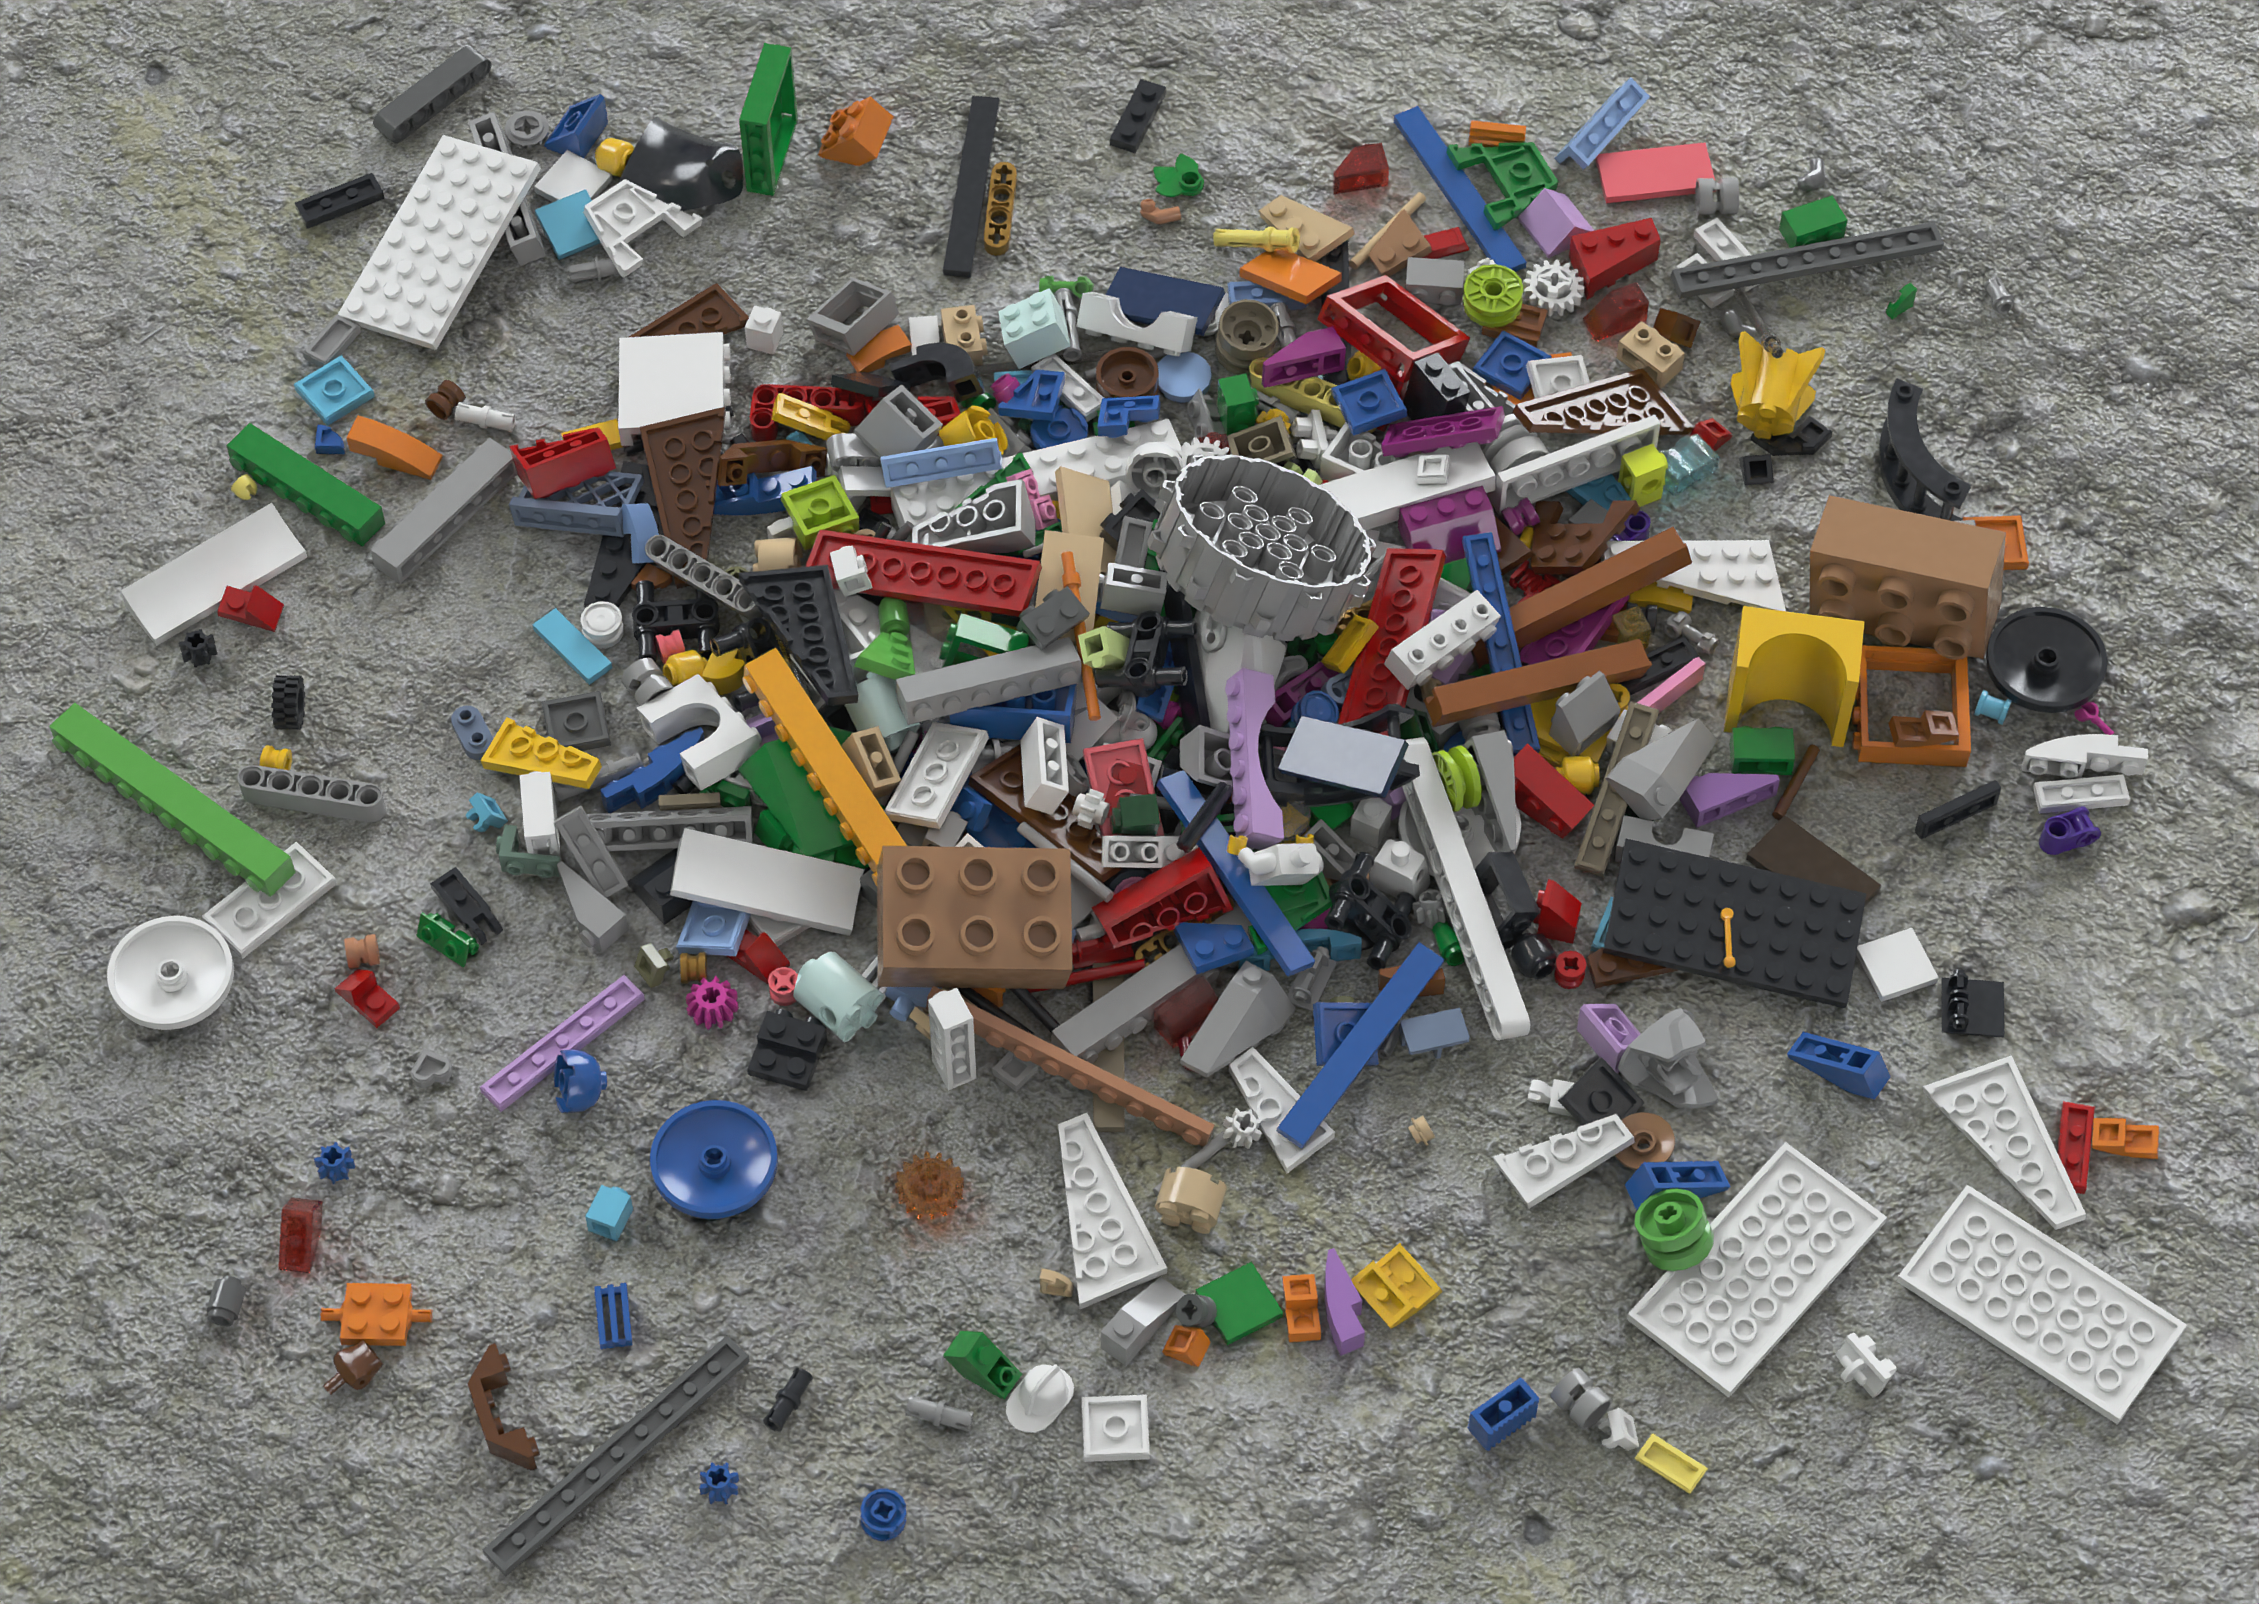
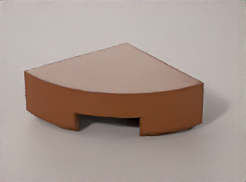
M647 563L632 581L631 586L636 591L635 585L637 582L648 580L654 583V589H663L672 583L673 578L671 574Z

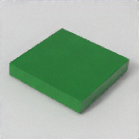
M1252 1261L1196 1289V1295L1208 1296L1215 1302L1217 1314L1213 1324L1226 1345L1283 1318L1284 1312Z

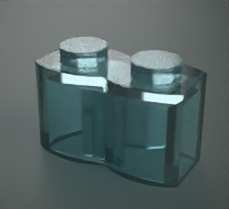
M1698 434L1681 438L1674 448L1660 451L1665 455L1668 462L1664 487L1672 496L1684 492L1695 482L1703 480L1716 471L1720 456Z

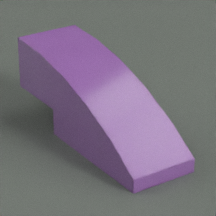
M1332 1248L1328 1250L1324 1301L1331 1335L1340 1356L1364 1346L1365 1331L1357 1316L1361 1315L1362 1299L1338 1254Z

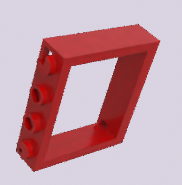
M1387 275L1328 295L1317 318L1328 328L1333 327L1341 338L1402 383L1409 381L1415 361L1437 352L1448 365L1460 361L1471 338ZM1382 293L1387 296L1386 301L1380 297ZM1377 302L1433 345L1412 352L1358 312L1357 309ZM1402 364L1405 365L1404 371L1400 370Z

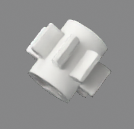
M1090 789L1089 794L1080 793L1072 811V814L1077 816V820H1079L1078 825L1091 830L1093 825H1103L1110 808V804L1104 802V793Z
M1236 1108L1232 1118L1226 1117L1223 1126L1227 1129L1224 1132L1223 1138H1230L1233 1148L1245 1145L1247 1149H1250L1252 1139L1255 1141L1260 1139L1262 1132L1258 1128L1262 1120L1256 1119L1252 1114V1110L1240 1112Z

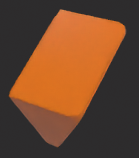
M1175 1325L1162 1353L1191 1366L1199 1367L1210 1345V1339L1201 1328Z

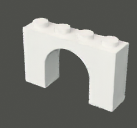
M699 674L637 707L644 730L657 744L693 726L712 725L718 727L711 736L679 753L686 775L700 790L737 771L742 764L760 749L759 744L762 743V738L755 727L750 728L744 716L739 711L737 713L733 711L728 699L725 696L721 698L718 695L713 683H707Z

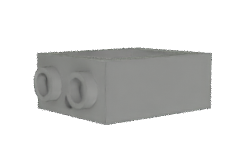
M853 277L807 318V321L816 341L854 356L900 313L895 303L896 298L891 291ZM861 305L869 307L850 326L842 323Z

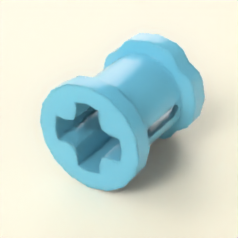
M1983 690L1974 715H1985L1998 720V724L2003 725L2012 700H2001L1988 695V691Z

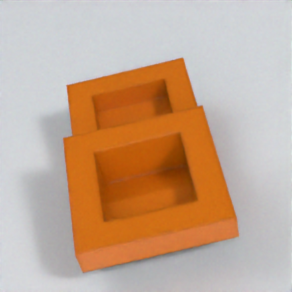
M896 325L880 331L854 356L846 353V356L857 372H871L884 368L885 360L911 352L912 344L901 327Z
M2094 1118L2092 1149L2120 1156L2158 1159L2159 1125H2127L2125 1118Z
M1315 1275L1282 1276L1289 1342L1321 1340Z

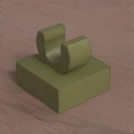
M649 943L640 947L634 967L649 987L653 988L661 985L665 972L670 970L667 961L673 960L674 956L667 948L657 951Z

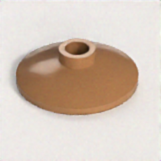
M1640 1112L1631 1114L1621 1120L1634 1136L1635 1143L1615 1155L1619 1162L1630 1169L1637 1170L1643 1162H1667L1675 1148V1136L1671 1126L1665 1119L1653 1113ZM1645 1143L1649 1145V1148L1639 1149L1638 1146Z

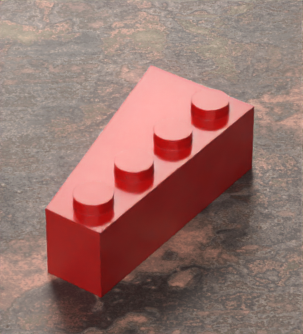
M1200 847L1116 893L1110 901H1102L1091 907L1114 948L1152 937L1155 931L1162 929L1173 930L1175 926L1179 925V922L1196 919L1198 922L1209 918L1211 913L1220 910L1226 913L1234 910L1212 865Z

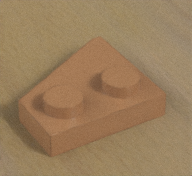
M1403 209L1368 255L1379 274L1390 277L1407 267L1408 257L1422 258L1431 253L1432 249L1409 214Z

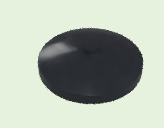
M2031 607L2007 616L1992 632L1986 651L1987 670L1998 690L2017 705L2044 713L2070 711L2087 703L2099 691L2107 670V652L2102 639L2094 628L2075 614L2052 607Z

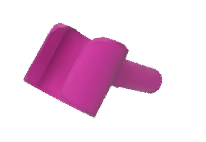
M2087 702L2082 705L2081 709L2074 712L2078 721L2086 722L2090 720L2106 735H2113L2115 733L2098 716L2099 709L2094 702Z

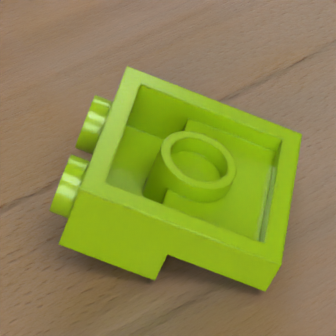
M835 475L781 493V501L793 521V530L805 550L813 548L820 529L849 534L859 531V516Z

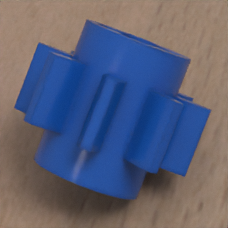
M337 1142L326 1148L322 1146L321 1157L314 1158L315 1165L319 1168V1178L323 1179L327 1176L332 1181V1184L342 1179L348 1180L349 1169L356 1167L354 1159L351 1158L350 1148L342 1149L338 1146Z
M712 1462L711 1468L707 1473L700 1472V1479L703 1482L699 1486L700 1494L705 1495L708 1493L710 1504H713L715 1501H723L726 1505L731 1494L738 1495L739 1493L738 1487L735 1485L739 1481L738 1472L730 1474L728 1463H725L723 1466H715Z

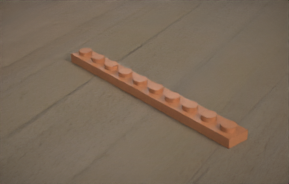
M935 986L932 987L927 997L926 1010L929 1011L928 1000L943 990ZM964 1001L973 1016L974 1034L984 1038L990 1045L997 1048L1003 1047L1013 1052L1018 1059L1026 1062L1031 1061L1041 1066L1048 1074L1059 1075L1069 1080L1076 1088L1087 1089L1097 1094L1101 1100L1107 1103H1116L1126 1108L1127 1112L1131 1115L1144 1117L1154 1122L1159 1129L1172 1131L1182 1136L1189 1144L1202 1147L1208 1144L1215 1126L1214 1124Z

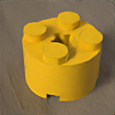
M979 406L969 407L939 431V436L944 446L997 438L999 451H1001V454H1004L1008 447V441L1002 426L998 422L993 424L987 418L991 414Z

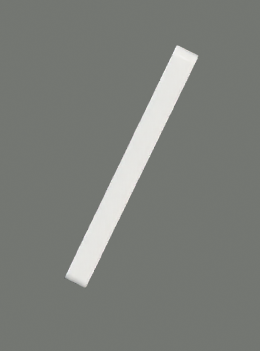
M1424 737L1407 739L1406 742L1409 746L1403 759L1406 762L1418 764L1420 776L1403 785L1402 788L1491 1032L1498 1041L1528 1035L1530 1032V1020L1428 742Z

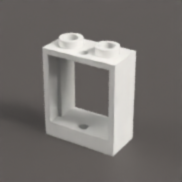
M535 771L520 775L524 837L527 852L559 856L561 859L559 831L554 823L557 819V807L550 772Z

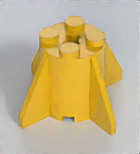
M1746 331L1741 332L1738 343L1742 371L1732 374L1730 383L1738 408L1736 420L1753 431L1757 438L1770 439L1771 435L1776 436L1793 432L1795 422L1815 400L1816 391L1808 384L1824 359L1825 349L1819 347L1800 354L1786 348V352L1776 351L1777 346L1763 347Z

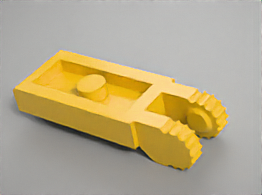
M782 393L778 394L775 399L772 420L826 441L832 435L849 433L850 423L832 415L829 411Z

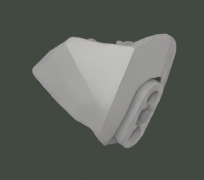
M1679 1008L1669 1012L1627 1046L1620 1060L1618 1070L1632 1084L1663 1098L1678 1108L1688 1107L1697 1109L1718 1103V1096L1695 1056L1698 1052L1697 1049L1706 1046V1040L1695 1024L1694 1015L1690 1011Z

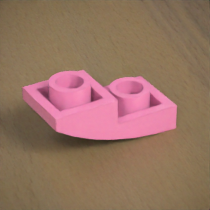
M1032 469L1006 477L1007 482L1018 479L1024 481L1037 530L1044 529L1058 522L1056 509L1052 504L1050 494L1040 497L1038 484Z

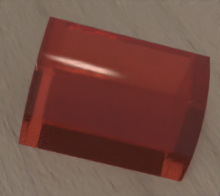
M1203 975L1154 1009V1028L1172 1048L1178 1046L1177 1041L1180 1038L1190 1037L1199 1031L1219 1000Z

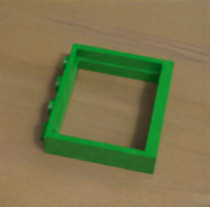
M764 43L739 118L747 192L774 196L798 122L792 47Z

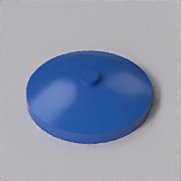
M724 1100L702 1101L677 1111L660 1127L653 1140L650 1152L651 1173L655 1186L661 1196L675 1209L687 1215L704 1219H720L734 1216L755 1205L771 1187L778 1166L776 1141L767 1123L748 1107Z

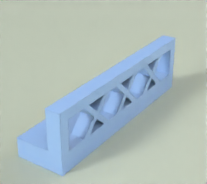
M1630 77L1612 93L1554 159L1561 164L1570 156L1584 170L1650 96Z
M997 438L883 456L881 457V465L885 486L889 488L1002 469L1003 459L1001 451H999Z

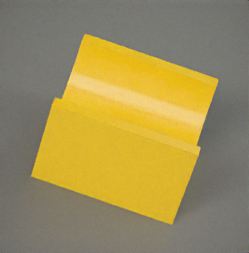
M1743 606L1730 670L1724 732L1732 733V728H1737L1742 716L1755 705L1769 700L1783 699L1799 702L1813 709L1828 726L1831 734V746L1844 747L1859 684L1864 621Z

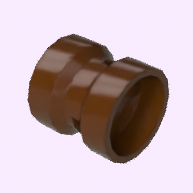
M444 380L438 386V391L430 394L425 400V404L433 415L441 420H446L453 413V408L457 407L459 402L463 403L466 397L457 384L450 380Z

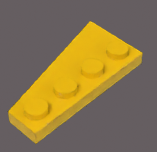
M506 717L480 760L484 769L519 776L535 771L550 772L552 782L590 789L602 768L598 758L572 746L564 747L558 743V740L550 736L547 738L540 736L536 733L535 729L528 726L523 728L516 725L515 720Z

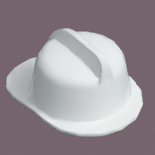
M1056 1364L1054 1366L1039 1365L1032 1368L1014 1389L1007 1401L1006 1414L1009 1422L1015 1429L1024 1433H1036L1046 1429L1073 1397L1074 1384L1071 1377Z

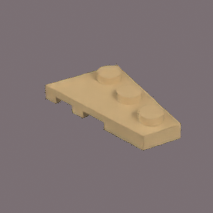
M1282 195L1259 210L1260 217L1276 230L1297 228L1300 235L1297 253L1314 262L1355 235L1353 227Z

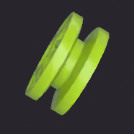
M1497 264L1482 265L1473 270L1467 276L1463 289L1465 313L1475 323L1491 328L1505 326L1513 322L1520 314L1523 302L1524 288L1521 278L1510 268Z
M1459 745L1449 749L1448 752L1440 750L1432 753L1453 812L1460 811L1462 807L1470 809L1478 806L1481 800V781L1476 763L1470 752L1465 747Z

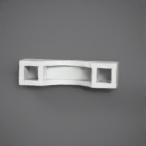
M1088 292L1082 294L1076 327L1086 329L1085 334L1102 337V333L1112 335L1111 340L1115 342L1128 343V340L1138 342L1137 347L1154 350V346L1164 348V354L1180 356L1182 352L1191 351L1197 317L1173 311L1161 312L1154 323L1143 328L1134 325L1125 317L1119 298Z

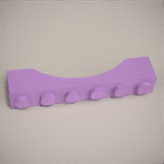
M1242 668L1227 680L1225 688L1228 697L1227 720L1229 721V748L1231 749L1230 773L1233 781L1232 802L1235 815L1233 827L1237 838L1239 835L1248 838L1247 847L1263 850L1278 844L1284 839L1282 810L1273 799L1265 783L1258 754L1261 724L1268 710L1275 703L1274 675Z

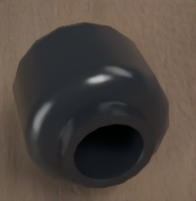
M1528 932L1516 939V943L1511 951V958L1525 977L1538 980L1546 977L1554 970L1557 954L1543 934H1531Z

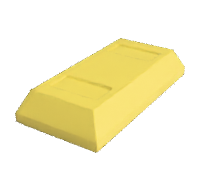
M1653 1433L1635 1457V1460L1691 1494L1708 1470L1707 1467Z

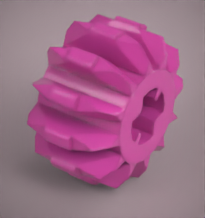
M715 976L712 982H708L703 977L701 980L702 985L692 983L691 993H688L686 996V1004H688L686 1007L689 1017H693L694 1023L697 1026L705 1022V1027L708 1030L712 1024H717L722 1029L723 1020L732 1022L734 1018L733 1013L737 1012L739 1008L737 991L731 989L728 980L719 983V978Z

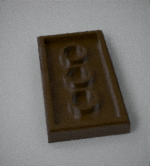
M1785 815L1747 853L1746 860L1759 869L1867 893L1864 907L1881 889L1880 883Z

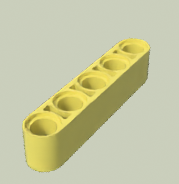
M1260 357L1251 362L1249 366L1251 385L1256 390L1269 397L1275 396L1280 399V403L1308 415L1312 409L1320 410L1323 421L1342 428L1346 421L1331 391V388L1337 385L1317 377H1311L1264 388L1262 386L1263 362L1268 358ZM1376 428L1368 430V432L1373 433Z

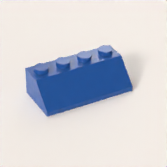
M1077 684L1021 696L996 704L969 708L967 711L951 714L950 725L986 730L989 738L1021 740L1036 717L1064 725L1065 743H1071L1075 722Z

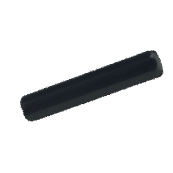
M1225 782L1217 784L1178 838V849L1183 850L1185 853L1192 851L1231 797L1233 791L1231 785H1227Z

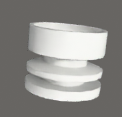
M1514 414L1505 416L1497 439L1488 444H1479L1488 464L1496 475V480L1499 472L1550 454L1541 439L1537 437V433H1529Z

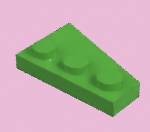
M882 632L858 656L854 667L893 680L915 675L911 641L905 635L897 632H892L891 634Z

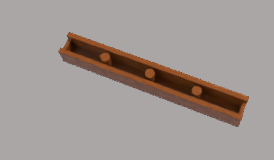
M1671 527L1510 607L1509 611L1518 650L1692 564L1687 544L1683 543L1675 528ZM1482 639L1475 642L1476 645L1471 650L1479 668L1482 665L1489 664L1485 643Z
M1636 639L1434 687L1432 689L1434 696L1426 697L1423 701L1432 720V727H1437L1561 697L1565 693L1571 694L1576 690L1577 685L1586 676L1591 678L1599 670L1605 675L1608 684L1640 678L1652 666V663L1647 657L1641 640Z

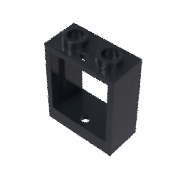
M1488 852L1475 868V872L1505 950L1515 945L1516 939L1531 926L1532 921L1540 913V910L1514 853ZM1499 884L1512 911L1505 920H1503L1492 896V892Z

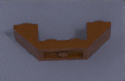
M787 439L733 444L720 456L718 485L747 484V474L793 471L809 466L815 469L817 477H824L827 449Z
M496 1343L488 1346L467 1383L489 1452L532 1471L537 1469L534 1457L540 1455L534 1436L528 1438L524 1427L505 1433L500 1417L493 1418L490 1409L496 1407L491 1390L508 1385L506 1372L511 1371L506 1353L499 1354Z

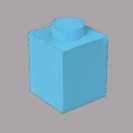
M601 1185L585 1216L588 1231L618 1241L633 1211L631 1195L619 1187L609 1188Z

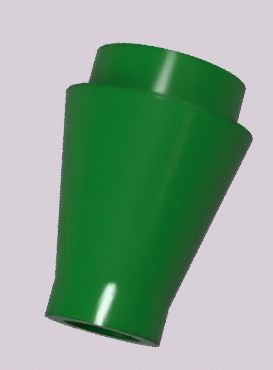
M1447 921L1445 923L1437 922L1432 927V933L1435 936L1440 956L1445 959L1444 962L1449 966H1458L1464 963L1465 958L1454 929L1450 927Z

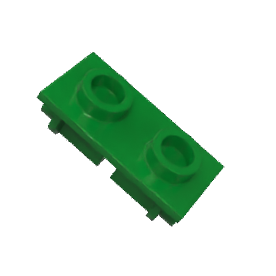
M422 912L416 936L464 968L467 955L469 953L474 955L479 949L477 939L469 936L462 930L453 933L455 926L442 918L438 913L426 915Z

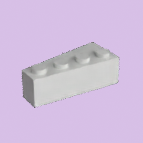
M1345 422L1321 457L1320 477L1324 480L1333 481L1401 459L1394 458L1393 455L1384 457L1381 444L1376 441L1374 435L1367 431L1353 436L1348 424Z

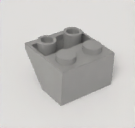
M900 385L877 404L855 429L854 434L881 459L883 456L925 450L934 443L943 424L903 385Z
M1600 670L1591 678L1589 676L1583 678L1577 685L1576 690L1571 694L1565 693L1558 699L1555 704L1557 707L1555 714L1551 719L1552 725L1549 735L1571 756H1578L1615 725L1621 709L1605 675Z

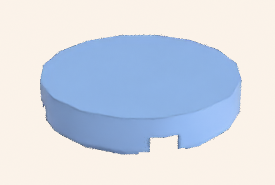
M1182 352L1180 356L1166 355L1157 364L1159 371L1158 388L1167 399L1185 403L1193 398L1198 389H1201L1204 395L1208 392L1212 382L1211 367L1198 354Z

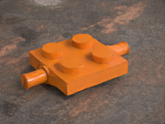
M347 1283L345 1300L341 1308L322 1307L321 1321H340L341 1345H356L364 1340L369 1346H406L407 1333L412 1326V1322L432 1323V1309H413L411 1304L413 1293L411 1284Z

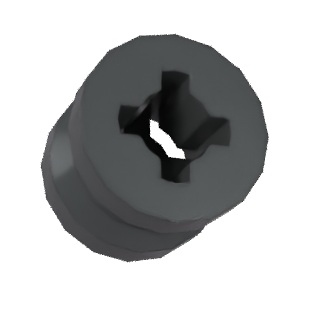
M1186 1294L1179 1299L1176 1314L1182 1324L1204 1328L1214 1322L1217 1308L1213 1299L1208 1296Z

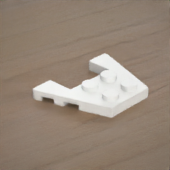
M625 179L586 204L583 212L623 278L641 267L643 258L627 245L628 242L661 220H664L677 233L685 237L700 227L703 219L695 213L691 216L681 211V206L674 203L668 205L656 199V194Z

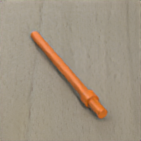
M1066 551L1061 554L1064 574L1062 575L1063 587L1068 586L1081 602L1079 592L1081 587L1080 574L1076 572L1073 552ZM1085 621L1074 627L1077 652L1081 659V674L1088 717L1090 721H1097L1101 719L1093 668L1083 664L1078 635L1086 633Z

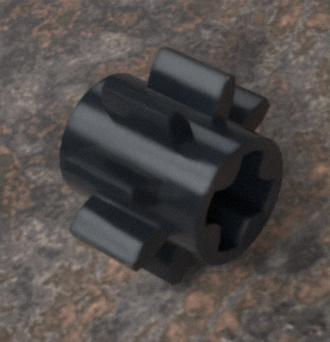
M202 629L190 633L187 632L185 641L179 642L183 662L191 661L195 668L205 664L209 665L212 655L218 654L216 645H214L213 635L206 636Z

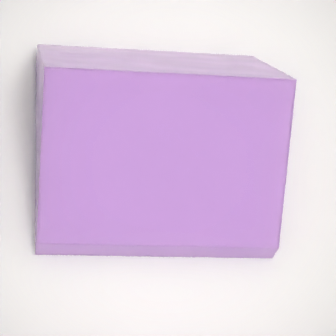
M1546 188L1539 193L1518 218L1519 222L1548 259L1570 249L1571 236L1594 231L1565 194Z
M1583 1004L1580 1008L1577 1031L1600 1058L1602 1057L1616 1073L1620 1072L1618 1066L1627 1046L1640 1035V1032L1616 1004Z

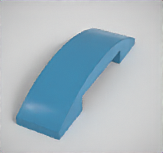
M1300 929L1295 931L1310 952L1322 946L1328 949L1329 958L1334 961L1361 958L1362 940L1358 936L1329 929ZM1254 949L1253 956L1238 960V970L1245 961H1248L1265 971H1269L1270 959L1275 958L1269 949L1260 955H1257Z

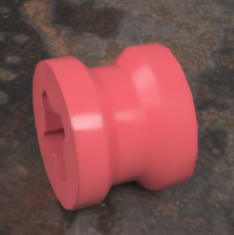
M679 630L672 631L671 635L663 636L662 634L655 636L658 652L663 664H666L669 656L685 652Z
M781 967L775 969L769 975L770 997L778 1005L788 1006L796 1002L793 994L798 974L793 969Z

